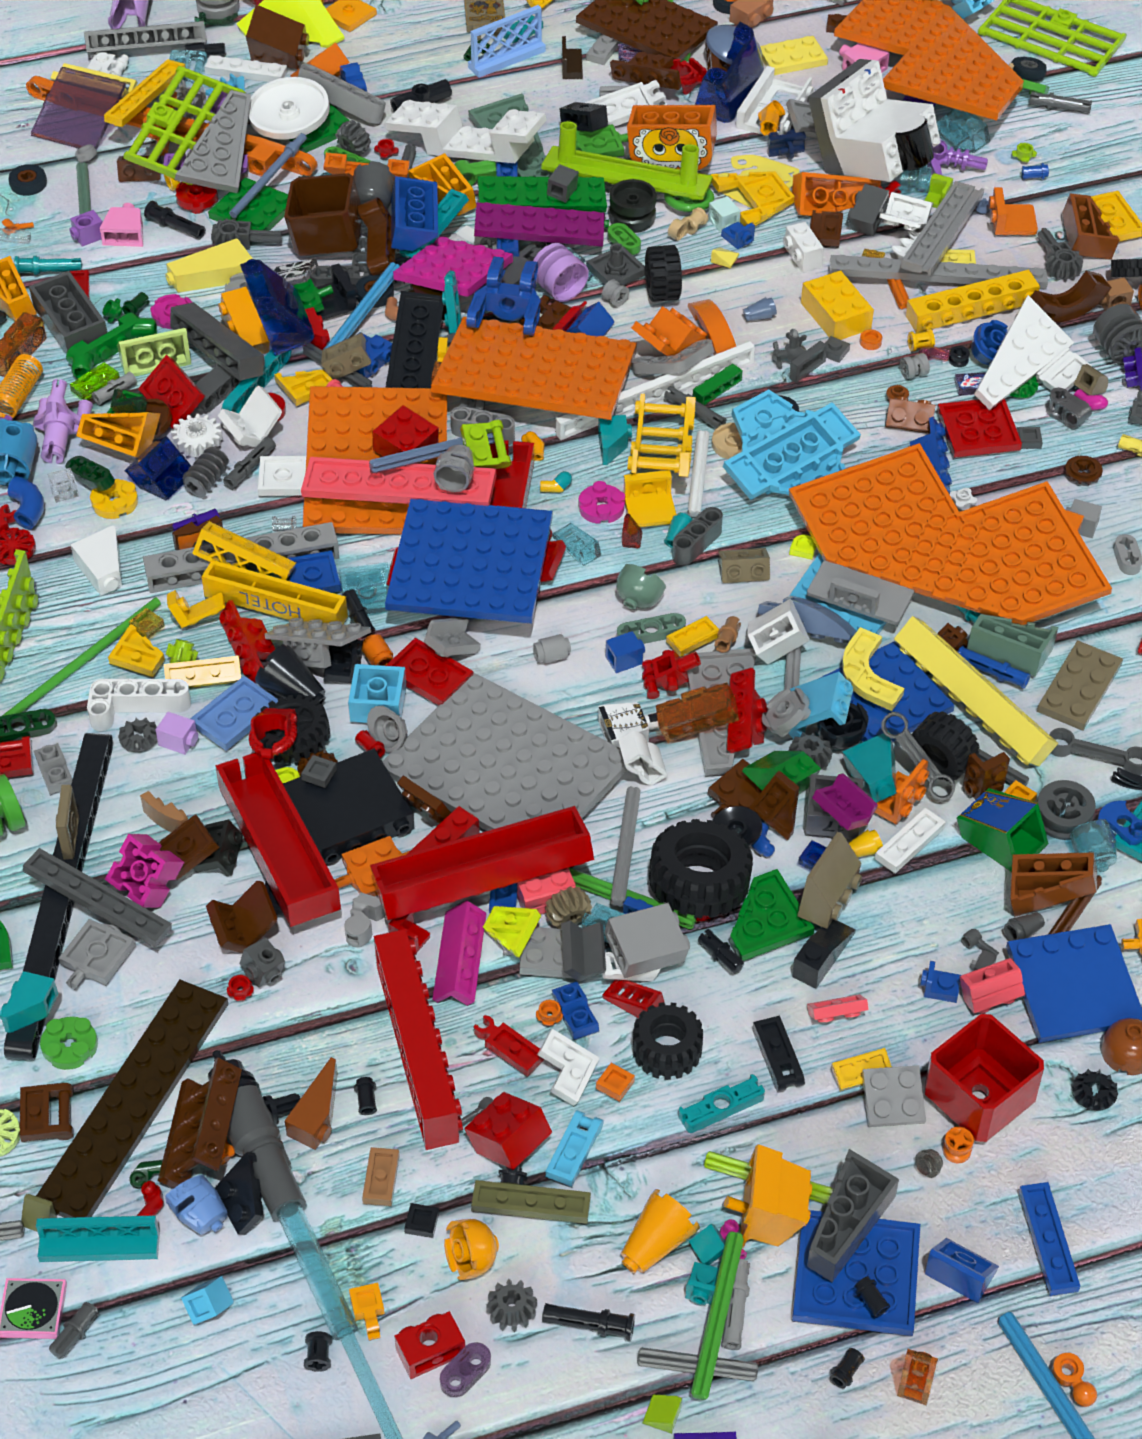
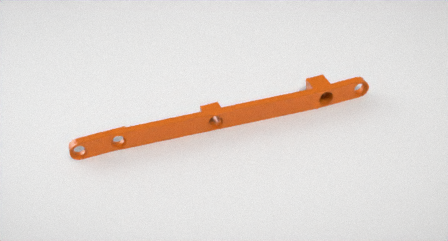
M36 75L26 83V89L29 94L37 99L77 113L81 111L104 118V114L120 101L119 99L63 85ZM145 107L127 124L141 128L142 124L146 123L147 114L151 108ZM183 117L173 134L185 138L195 120ZM204 122L193 139L194 142L198 141L206 127L209 126V123ZM150 133L147 136L155 140L158 138V136ZM246 134L243 155H247L249 172L262 176L284 152L286 146ZM298 151L281 168L300 175L311 176L318 168V164L312 155ZM303 161L306 162L310 168H307L303 164Z

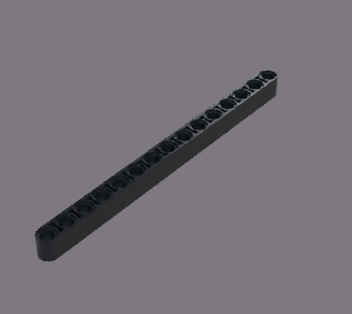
M84 734L71 783L79 814L75 856L73 859H63L58 837L53 856L81 872L83 871L112 755L113 737L110 734ZM47 885L44 887L23 971L56 980L60 963L59 957L63 951L75 901ZM46 1018L12 1033L7 1032L4 1043L5 1058L35 1060Z

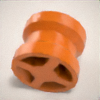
M953 1127L948 1130L943 1146V1154L947 1160L958 1164L964 1163L970 1158L974 1143L971 1132L962 1127Z

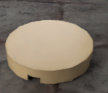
M735 423L723 424L714 430L712 448L716 454L722 458L730 459L741 453L743 442Z

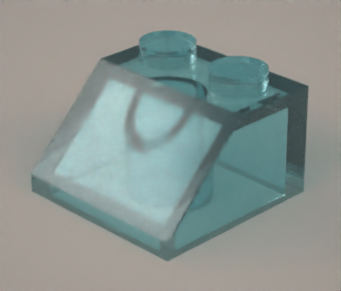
M388 562L338 568L342 594L347 590L354 589L363 607L367 608V614L391 611L385 610V601L389 586L386 584L389 573Z

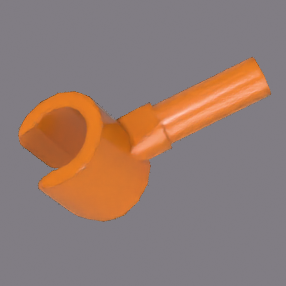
M10 219L2 221V224L7 227L2 228V230L9 236L14 235L20 229L34 228L33 222L14 224Z

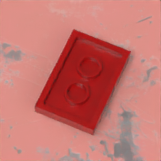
M165 355L138 388L146 399L156 398L162 400L169 407L172 414L171 428H173L174 424L179 425V419L186 420L187 415H190L205 397L188 375L168 355Z
M414 638L385 665L405 667L406 687L438 706L448 700L474 674L471 669L452 658L437 655L435 650L417 638Z

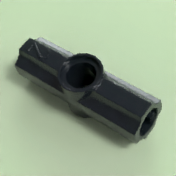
M446 79L430 85L419 83L412 87L411 92L390 99V104L393 112H395L407 100L434 103L450 97L452 89Z

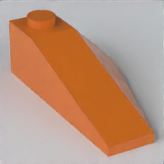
M800 172L793 175L792 193L795 196L794 204L798 215L812 216L813 210H816V213H822V211L839 212L854 208L858 191H862L865 184L879 187L881 186V181L860 177Z

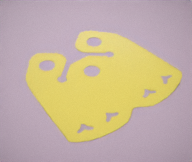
M737 155L731 158L732 166L735 169L757 166V169L743 170L738 176H749V172L775 171L782 181H789L786 183L789 189L793 186V177L788 173L794 172L792 175L800 172L798 168L757 155ZM743 159L746 160L747 163L745 165L738 164V160ZM729 173L718 174V177H728ZM738 187L721 192L753 209V206Z

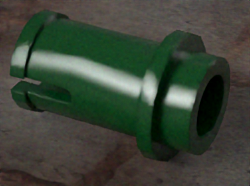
M140 292L132 300L125 301L122 307L124 314L134 313L138 315V311L149 304V297L145 293Z

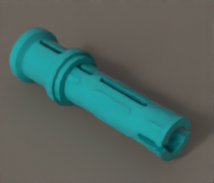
M15 256L14 265L19 275L20 273H34V275H38L40 272L82 270L81 258L40 259L37 256H33V258H19V256Z

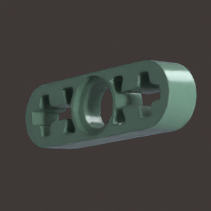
M670 613L629 621L617 627V636L633 631L637 639H641L644 644L666 640L667 635L686 626V619L682 614ZM647 627H655L658 630L654 633H649L645 629Z

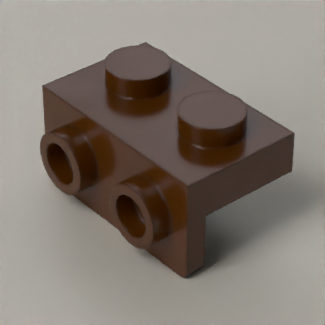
M1005 752L985 762H982L975 753L969 755L963 782L964 790L968 795L976 800L988 788L1000 792L1003 791L1010 758Z

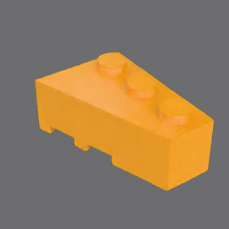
M247 287L221 293V303H218V307L225 326L262 354L268 353L270 340Z

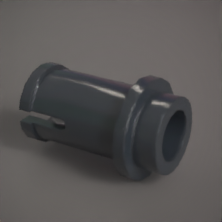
M361 1077L356 1080L354 1085V1091L358 1096V1112L361 1115H372L377 1111L374 1094L376 1083L370 1077Z
M867 1276L855 1284L854 1287L857 1290L855 1294L863 1298L873 1312L874 1317H879L890 1309V1304L887 1303L877 1289L875 1279L871 1280Z
M849 1348L838 1366L831 1369V1382L839 1388L850 1386L853 1382V1375L865 1360L863 1354L854 1348Z

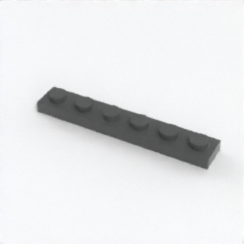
M38 848L23 864L24 873L155 948L172 929V923L41 848Z

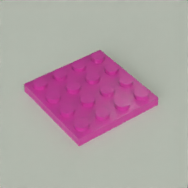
M438 237L433 244L426 246L407 262L403 263L400 268L393 271V278L397 281L445 292L444 277L448 271L452 270L456 274L459 295L469 297L487 283L488 270L494 256L503 257L504 268H506L513 262V254L504 252L502 249L494 250L486 248L484 245H472L465 241H454L447 237Z

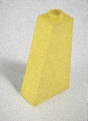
M236 238L166 263L168 273L165 274L168 284L170 286L173 285L179 293L224 286L230 282V278L233 275L242 272H253V275L257 276V267L254 259Z

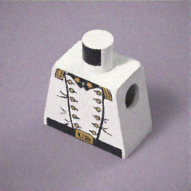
M637 702L598 706V723L603 737L607 742L619 748L618 739L631 731L640 732L649 742V730L660 728L658 713L644 715L640 704Z

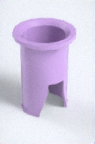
M113 0L110 17H108L110 28H120L125 22L127 15H136L139 27L145 26L149 0Z

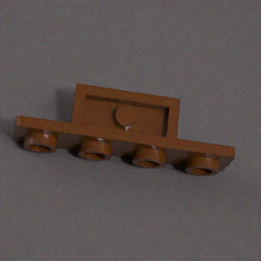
M638 52L629 62L618 60L610 62L612 77L615 80L633 83L642 82L645 85L657 80L660 87L675 90L682 88L679 71L670 69L674 65L672 57L662 54L655 55Z

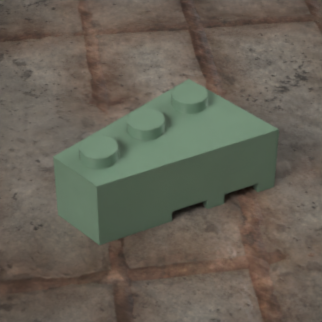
M980 614L971 628L967 649L1003 664L1005 662L1010 663L1011 667L1036 676L1053 650L1059 627L1051 626L1050 629L1035 627V623L1027 622L1026 626L1014 624L1012 619Z

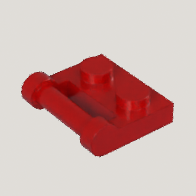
M30 736L22 737V740L0 743V775L5 774L7 778L33 774Z

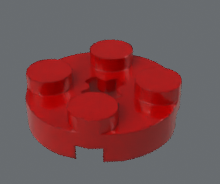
M183 182L179 183L176 187L175 196L177 204L186 210H191L194 214H200L204 209L218 202L217 189L195 184L188 185Z

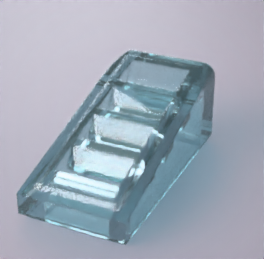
M572 523L552 533L556 541L563 540L566 545L565 550L583 566L601 556L599 542Z

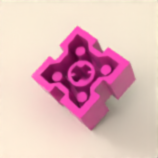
M128 834L119 851L123 857L121 861L113 862L105 880L119 891H129L127 897L142 907L161 908L170 891L166 884L168 880L176 879L184 861L170 851H160L162 845L147 834Z

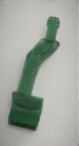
M200 12L199 17H194V21H204L205 26L227 25L233 23L238 14L234 13L232 16L223 19H206V14Z

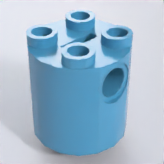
M0 419V485L9 486L10 481L15 476L27 480L29 478L37 446V436L33 425L30 423Z

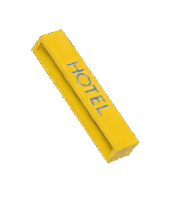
M211 560L201 576L204 597L209 598L222 592L226 603L228 600H232L237 606L287 620L303 618L304 622L320 619L322 623L340 621L343 625L348 617L346 597L214 560Z

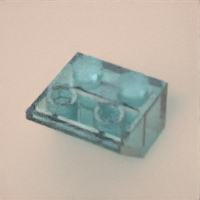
M953 109L936 121L940 138L950 147H954L953 150L955 151L959 148L961 152L969 149V153H975L990 142L987 124L975 114Z

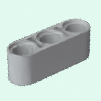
M458 406L451 410V432L457 437H462L460 431L462 424L489 423L493 420H501L503 423L502 434L504 440H508L509 445L515 441V420L509 415Z

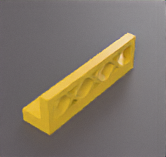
M210 521L201 529L192 553L209 562L214 560L236 567L240 566L243 569H246V563L251 562L256 564L259 573L265 575L275 573L281 576L283 580L288 579L296 565V562ZM203 541L211 543L216 552L209 554L201 550ZM223 553H233L237 562L233 564L226 562Z

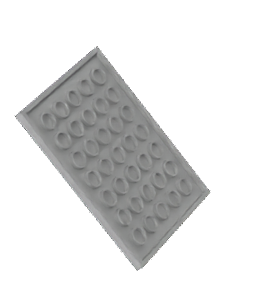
M476 673L406 737L400 749H394L382 761L393 780L398 782L404 775L442 801L451 812L460 806L479 819V827L486 831L572 806L576 807L581 818H583L627 771L619 747Z

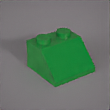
M773 751L744 767L742 772L763 791L774 775L781 771L799 786L800 794L810 787L811 774L818 775L821 768L804 751Z

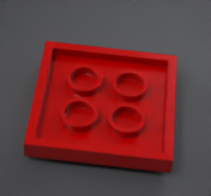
M979 399L938 404L937 412L945 428L946 438L954 458L1021 450L1022 442L1005 399L991 410Z

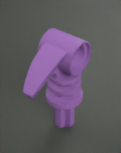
M940 140L941 143L930 150L926 156V161L932 175L933 173L942 175L941 165L943 164L949 166L950 163H954L953 167H957V164L961 165V170H965L966 166L985 170L988 163L987 158L970 155L969 149H966L964 153H961L959 148L957 151H953L954 147H950V150H948L947 144L943 140Z

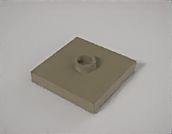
M61 785L58 814L56 815V830L63 859H73L75 856L79 814L72 786Z

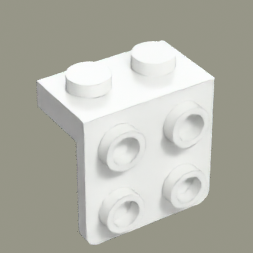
M891 192L886 213H880L879 218L884 219L883 223L899 226L901 223L905 224L904 229L920 231V228H924L929 220L933 202Z
M257 386L239 413L222 409L218 417L224 423L223 427L232 433L236 443L241 446L257 447L268 436L281 416L282 411L265 389Z

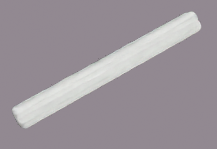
M699 430L697 432L688 515L690 517H696L701 513L709 443L708 431Z

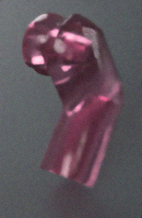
M923 347L918 351L919 354H926L928 361L930 357L948 361L950 356V350L938 347Z

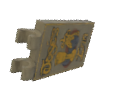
M464 0L467 32L505 18L503 0ZM503 27L497 28L493 35L497 37ZM481 35L477 36V40H480Z

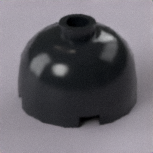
M850 703L845 724L839 725L833 718L817 722L818 734L822 735L824 741H829L832 748L849 749L856 746L864 738L868 727L867 711L859 703H857V706Z

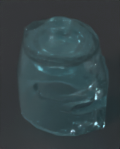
M1106 819L1079 825L1070 833L1069 836L1074 852H1094L1099 872L1107 871L1109 867L1116 863V839Z

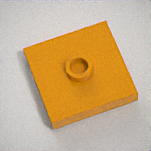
M338 0L326 8L336 25L349 32L377 15L376 8L361 0Z

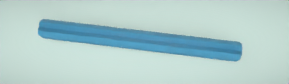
M391 262L324 349L342 342L352 335L394 280L393 271L400 268L398 264Z
M1007 1312L1000 1316L998 1321L1000 1327L1072 1438L1095 1439L1012 1312Z

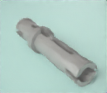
M739 1259L725 1321L722 1346L728 1350H739L742 1345L745 1302L750 1291L749 1286H747L750 1263L744 1259Z

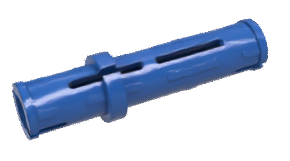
M963 646L958 651L976 669L998 677V680L1001 682L1008 681L1024 689L1030 680L1031 675L1029 673L1011 667L1010 663L1005 662L1003 664L966 649Z

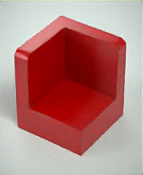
M413 913L402 918H394L388 923L389 932L406 929L408 938L414 939L417 952L430 939V932L414 923Z

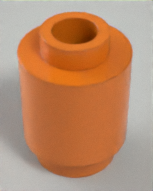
M369 635L364 639L361 650L371 665L385 666L393 659V652L381 635Z

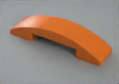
M326 152L324 170L332 175L349 173L353 176L354 170L359 164L363 166L369 165V163L347 161V154ZM388 160L387 166L393 175L408 177L410 161Z
M706 299L688 303V309L694 320H699L708 338L712 340L714 347L713 355L736 347L729 325L713 301Z

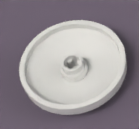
M286 77L273 80L260 87L251 96L248 114L250 125L259 134L272 139L297 138L300 133L307 135L316 130L326 120L330 109L328 95L320 84L307 78Z

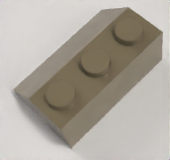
M837 832L807 876L798 912V917L826 929L832 920H838L843 909L842 905L849 903L853 893L852 889L857 890L862 880V875L859 874L862 863L842 833Z

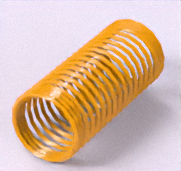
M27 354L19 355L0 383V401L13 409H8L1 403L0 406L14 412L5 411L1 407L0 410L12 414L9 415L12 418L16 416L43 372L41 363L35 357ZM18 363H26V364L30 365L32 368H30L29 366H27V365H25V364H18ZM19 365L29 368L31 371H33L35 375H33L32 372H30L28 369L20 367ZM0 411V417L4 418L8 415Z

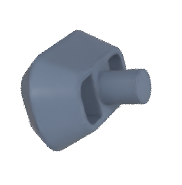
M983 198L977 205L976 211L980 214L989 212L986 198Z

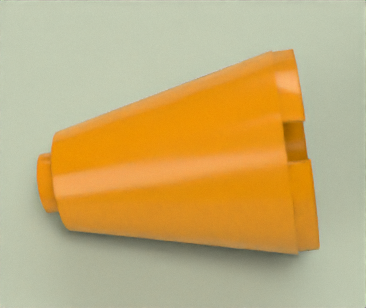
M658 1189L651 1193L621 1252V1256L624 1258L622 1264L632 1273H636L637 1270L644 1273L700 1229L697 1221L693 1225L688 1220L692 1215L686 1208L668 1194L660 1197V1190Z

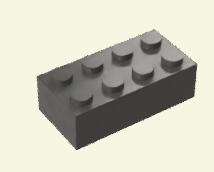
M70 271L29 286L35 310L66 354L70 347L81 340L89 344L108 333L105 320Z

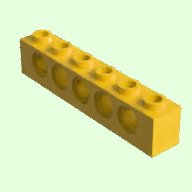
M1025 270L907 300L906 317L914 331L919 333L927 329H935L1021 307L1028 295L1031 297L1035 290L1039 291L1040 285L1030 270Z

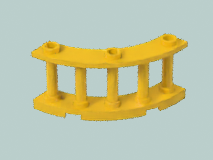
M641 394L640 400H636L635 414H639L636 441L631 442V455L633 456H628L627 470H632V474H637L638 468L673 470L674 473H679V477L689 478L693 442L692 436L689 435V430H694L696 397H686V403L681 405L645 403V394ZM645 412L679 414L681 417H685L684 427H679V429L643 427ZM642 436L679 438V441L683 442L678 444V446L642 444ZM643 453V454L673 455V456H676V459H672V458H657V457H642V456H640V454Z

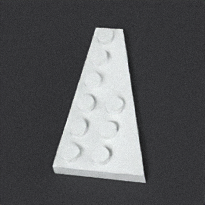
M1029 295L1023 301L986 374L974 393L989 410L1036 375L1065 348H1070L1074 344L1071 338Z

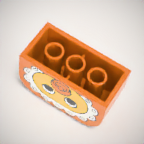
M633 105L627 125L629 153L632 161L680 169L682 147L692 144L699 147L698 170L703 169L711 161L717 137L716 105Z

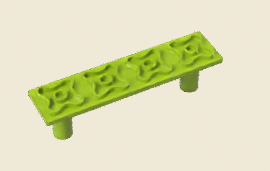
M569 121L560 124L559 146H552L541 164L542 170H547L551 173L561 164L578 171L579 177H604L605 182L614 185L628 179L643 180L650 183L656 192L668 193L671 196L688 197L692 200H703L713 180L711 175L698 173L699 147L696 145L688 144L682 147L680 169H674L576 150L577 125Z

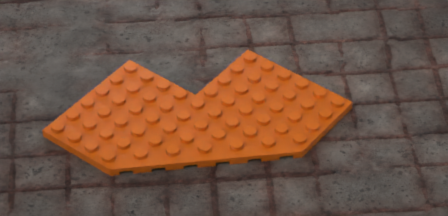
M862 0L834 31V36L904 55L883 78L884 88L890 91L997 121L1023 88L1024 80L949 5L943 4L939 0Z
M919 443L789 488V495L823 560L913 589L915 593L981 614L1012 619L1014 624L1026 625L1027 622L1040 620L1110 595L1112 592L1111 585L1048 481L959 512Z

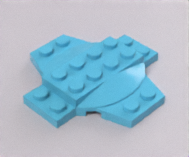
M768 389L732 409L731 415L743 444L741 453L724 461L723 468L750 500L763 493L769 495L775 492L789 495V488L846 469L845 465L840 462L843 449L858 441L861 434L833 402L815 412L806 410L805 413L797 412L792 409L793 405Z

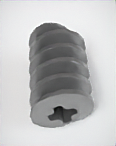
M208 447L194 464L190 466L188 471L184 473V486L192 495L200 498L204 497L207 491H210L216 481L221 478V475L226 472V466L229 464L226 454L218 448Z

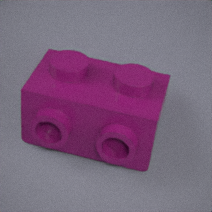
M844 773L838 774L832 786L817 789L812 797L822 810L828 812L838 821L841 827L848 831L868 825L878 806L872 798Z

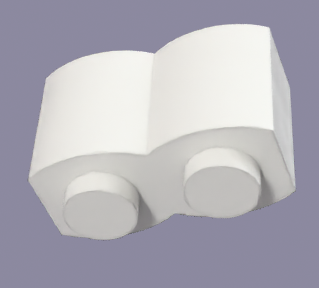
M631 731L618 739L626 769L638 774L642 782L654 785L667 777L660 749L655 744L647 742L643 734Z

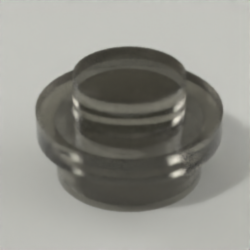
M928 1149L921 1150L916 1154V1166L920 1173L930 1178L936 1177L943 1167V1160L938 1152Z

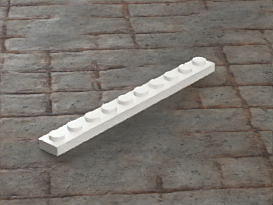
M749 341L706 358L685 372L666 374L623 391L620 394L613 416L626 415L635 411L636 400H640L641 394H645V403L653 404L665 399V391L671 392L667 389L670 386L683 392L702 384L705 380L710 379L732 363L739 368L753 364L755 346ZM575 414L560 416L556 418V436L563 440L598 426V418Z

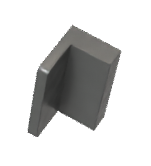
M570 920L561 923L563 971L578 982L605 973L606 959L603 925L596 923L581 928Z

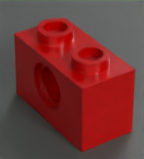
M450 1311L444 1314L432 1315L426 1322L415 1327H405L397 1335H394L396 1351L410 1379L466 1355L465 1340ZM426 1340L435 1341L433 1345L422 1344Z

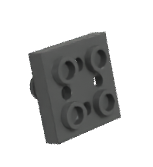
M619 243L612 244L610 251L586 261L588 270L604 285L608 281L615 279L622 286L645 276V266Z

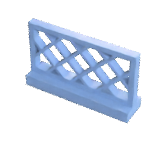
M539 5L470 31L471 60L468 61V68L480 78L546 52V45L542 42L541 7ZM535 14V17L532 20V22L528 23L527 20L530 18V16ZM518 20H519V23L517 24V26L515 27V29H514V30L510 29V27L512 26V24H513L515 21H518ZM527 25L528 27L525 32L520 35L519 32L522 27ZM503 27L497 37L493 35L497 28ZM534 29L535 35L528 38V36ZM507 31L511 32L508 39L505 42L502 41V38L505 36ZM485 33L486 35L482 41L478 43L477 36ZM516 36L520 38L518 42L511 44ZM490 38L495 39L489 48L485 47ZM499 43L503 44L500 49L494 51ZM482 49L486 51L483 56L478 57Z

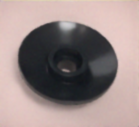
M728 807L717 813L712 820L715 824L720 825L722 823L727 825L731 831L740 832L741 839L744 838L749 847L760 838L762 833L761 818L755 811L747 807Z

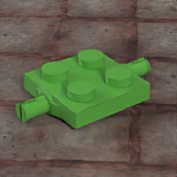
M613 124L594 132L577 130L576 150L611 157L624 156L622 143L628 142V133L619 134Z

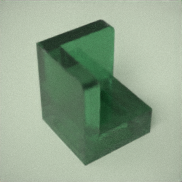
M118 388L114 389L110 407L115 413H142L146 410L147 400L144 396L126 398Z

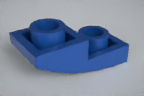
M577 981L552 989L554 1000L561 1007L563 1021L573 1040L599 1032V1023L588 1007L587 997Z

